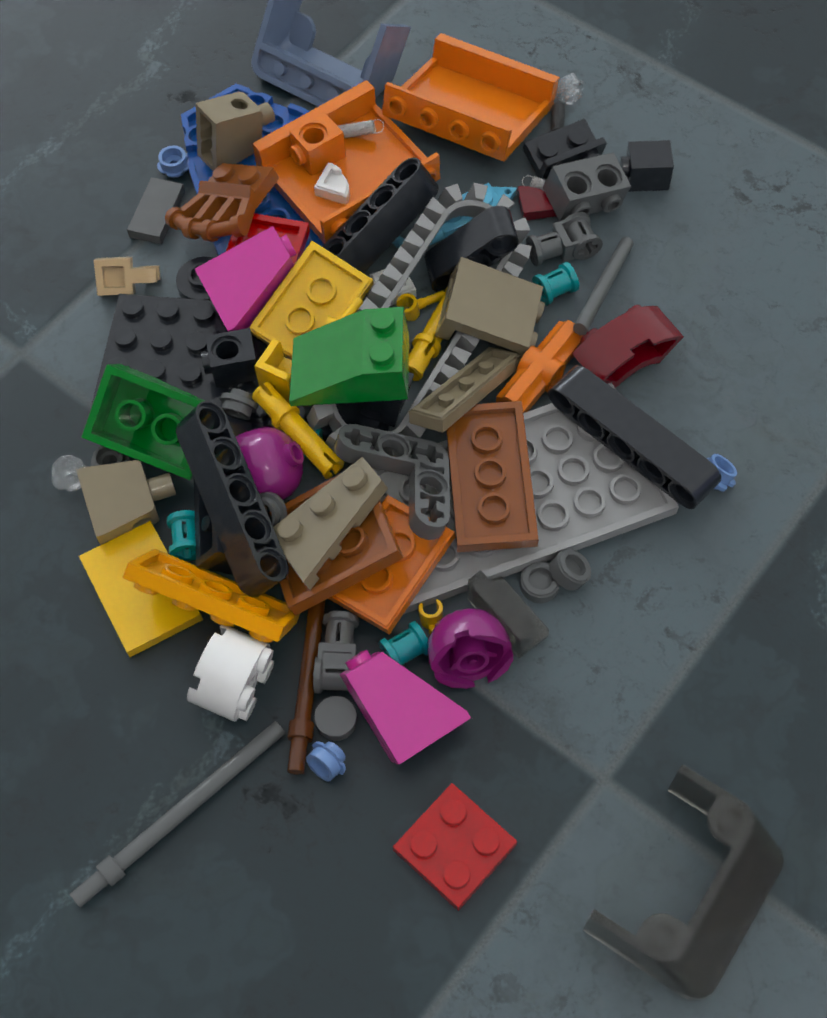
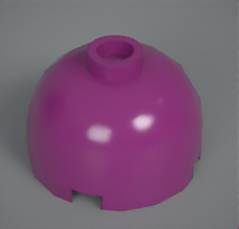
M270 427L250 430L235 436L259 494L273 492L282 500L290 497L302 481L304 455L301 447L283 431Z
M467 608L444 616L435 624L428 640L429 662L431 669L434 671L435 678L439 683L451 688L475 687L474 680L487 677L488 683L508 671L513 662L511 641L505 627L493 614L484 610Z

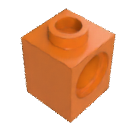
M324 111L289 130L291 140L289 153L296 165H303L311 176L325 169L328 162L334 164L346 157L344 133Z

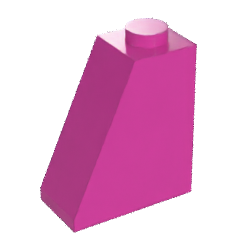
M274 226L195 268L228 332L249 328L294 266L291 257L297 253L287 235L279 237Z
M366 649L346 661L348 669L339 674L390 761L400 765L471 719L467 710L383 652H375L370 655Z

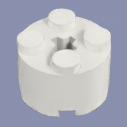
M221 625V635L216 632L213 634L200 657L193 676L201 680L197 690L189 687L187 701L236 722L239 718L247 721L257 701V698L253 697L255 687L258 682L265 684L273 669L275 661L271 659L274 650L270 649L269 643L256 640L250 635L232 627Z

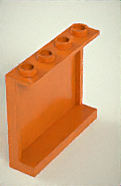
M440 33L435 38L433 57L401 87L390 82L385 84L382 115L504 162L552 109L560 77Z
M367 80L252 143L256 166L274 168L279 177L274 187L305 222H309V227L324 244L403 161L413 157L418 158L435 181L440 179V155L436 152L427 157L389 117L382 115V109L375 101V88ZM323 111L337 126L373 120L375 123L374 127H376V134L344 138L346 157L334 163V165L342 170V174L349 183L350 199L346 205L315 196L314 186L323 170L311 176L303 165H296L289 153V147H291L289 130Z

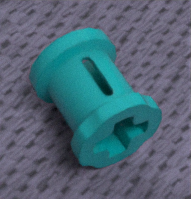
M568 262L558 265V269L545 275L537 274L532 277V283L543 286L540 301L544 302L545 306L550 305L554 298L566 292H576L580 287L576 272Z
M180 510L167 516L166 520L168 528L171 529L172 536L169 555L184 561L196 560L195 511Z
M416 621L408 623V629L387 640L384 638L378 642L381 651L400 665H404L422 653L426 656L429 655L428 638Z

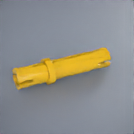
M447 288L422 333H418L412 341L413 348L409 353V372L414 374L413 381L422 379L431 359L436 358L441 351L443 338L435 336Z
M271 382L263 383L266 392L261 386H258L252 394V399L270 416L273 427L282 430L301 447L303 454L322 473L325 479L333 477L330 470L336 475L344 466V461L334 453L299 415V408L297 406H290V403L283 398Z

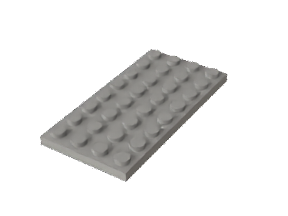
M612 382L608 383L609 386L615 389ZM552 403L525 412L523 415L539 538L538 547L457 552L455 538L404 614L419 609L420 603L425 607L436 603V599L442 601L523 571L525 567L533 563L550 561L563 549L577 551L675 515L679 506L674 499L562 414ZM447 440L438 443L448 452ZM449 467V482H450V519H449V522H448V524H447L446 527L449 528V529H451V530H453V531H455L454 511H453V500H452V489H451V478H450V467ZM372 468L388 488L380 499L381 503L389 495L409 506V476ZM427 484L420 485L425 492L438 494L434 487ZM432 509L426 510L425 515H427L429 518Z

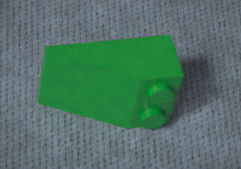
M404 307L363 309L293 339L290 406L408 400L409 332Z
M107 364L81 438L185 479L192 480L193 475L177 438L176 428L186 415L200 402L205 400L125 365Z

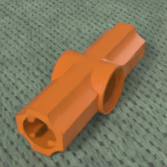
M570 320L559 321L538 347L531 346L524 353L517 366L516 373L496 396V403L522 401L523 413L533 407L544 392L548 393L549 389L562 378L566 365L574 357L572 353L581 345L580 340L583 335H578L574 332L573 326L575 323Z

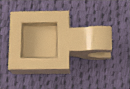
M132 257L94 259L97 296L134 294L136 292L135 283H156L158 280H161L159 265L133 267Z

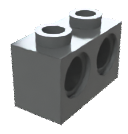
M614 152L553 166L543 185V189L559 221L578 212H586L588 215L601 211L606 213L612 212L622 205L625 196L631 188Z

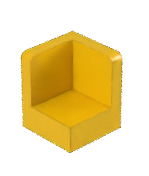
M272 339L254 365L258 383L266 392L263 383L271 382L274 388L289 403L292 360L284 357L281 341Z

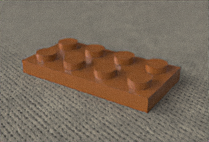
M522 401L476 404L446 430L457 552L538 547L539 538Z

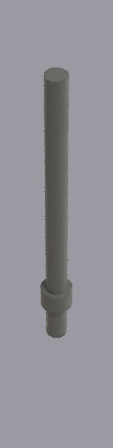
M274 721L113 858L109 854L95 867L98 870L69 894L76 904L81 908L108 884L113 887L126 875L124 871L285 735L286 733L283 728Z

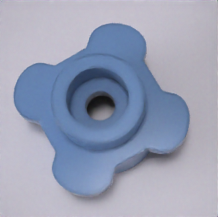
M713 454L710 458H707L716 466L722 477L721 482L714 489L724 492L727 486L733 487L736 484L734 478L737 475L734 465L719 454Z

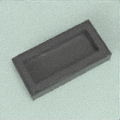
M151 177L127 228L129 238L162 244L170 227L165 222L166 212L172 207H179L185 193L184 185Z

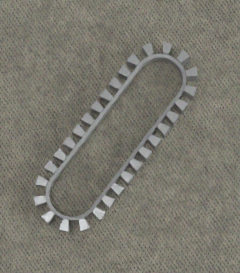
M458 183L445 187L438 201L432 197L358 311L363 309L389 308L445 222L458 216L476 217L484 210L493 207L483 202L488 186L473 183L464 200H462ZM503 194L496 206H504L511 210L515 203ZM525 217L514 221L519 239L517 248L502 258L495 268L516 277L519 276L523 269L522 267L528 261L532 247L521 244L530 231ZM459 331L455 333L399 426L391 432L421 438L426 428L410 424L409 411L463 368L472 354L471 352L478 344L479 338ZM336 404L313 405L307 416L309 426L313 430H317L329 424L333 433L329 435L325 443L334 451L333 446L339 430L347 424L341 418ZM382 448L384 452L390 456H400V454L392 448Z

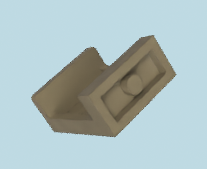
M461 257L450 275L435 336L449 340L456 330L513 350L514 353H518L522 358L524 353L531 346H535L538 333L534 332L535 323L539 322L545 303L540 301L543 286Z

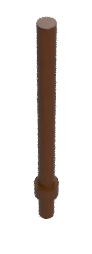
M326 600L308 609L294 719L289 721L287 739L291 741L287 772L294 775L304 774L307 746L313 740L314 723L311 722L314 698V663L316 656H318L319 642H321L322 620Z

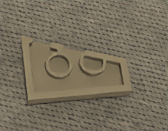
M363 457L273 526L286 559L310 590L319 580L316 574L327 559L334 560L342 550L339 544L351 528L361 525L388 489Z

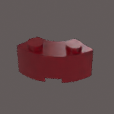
M638 304L632 306L626 313L616 317L601 328L589 330L582 336L580 340L581 345L572 354L583 367L590 370L605 383L612 382L614 387H618L625 379L639 369L651 364L660 363L684 336L658 306L641 307Z

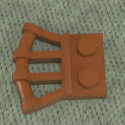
M221 163L213 171L208 181L201 180L199 182V192L195 197L181 208L172 207L166 212L165 222L172 229L181 230L188 239L196 240L201 237L205 241L215 242L220 237L234 235L236 238L246 236L255 210L278 181L279 177L273 167Z

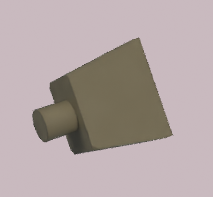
M240 91L196 103L197 155L212 171L220 166L221 163L237 164L254 153L252 143L262 138V127L275 121V114L270 104L264 102L257 105L244 92Z
M138 460L76 469L94 532L100 545L150 520L153 525L156 524L160 519L154 501L176 495L170 473L147 479L141 461Z

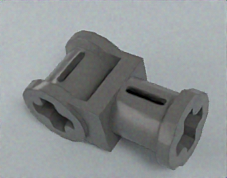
M586 212L573 213L564 220L553 223L551 233L538 237L535 235L527 236L526 245L532 246L529 257L533 265L540 266L544 260L560 256L564 263L574 259H588L597 254L602 248L603 242L600 236L594 234L591 229L589 215Z
M331 611L324 614L322 620L323 625L326 626L325 643L319 642L318 656H316L314 663L313 689L315 694H321L323 690L349 692L339 674L348 669L345 662L358 654L357 646L353 644L354 629L359 625V617L346 611Z

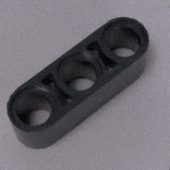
M493 206L484 210L426 252L424 256L431 287L435 292L442 290L445 292L450 275L461 257L490 267L517 248L519 239L511 212L507 207Z

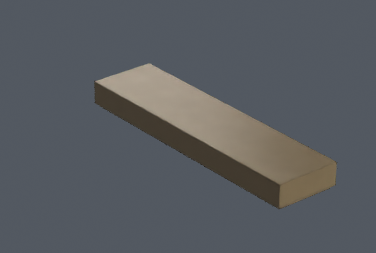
M488 347L409 411V423L443 433L517 370L521 355Z

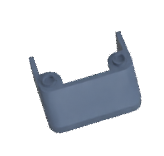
M268 0L252 55V68L259 78L318 107L365 80L375 88L376 99L385 89V84L393 80L411 29L410 26L406 24L381 23L372 53L367 57L361 71L312 47L316 28L309 16L299 12L302 0Z

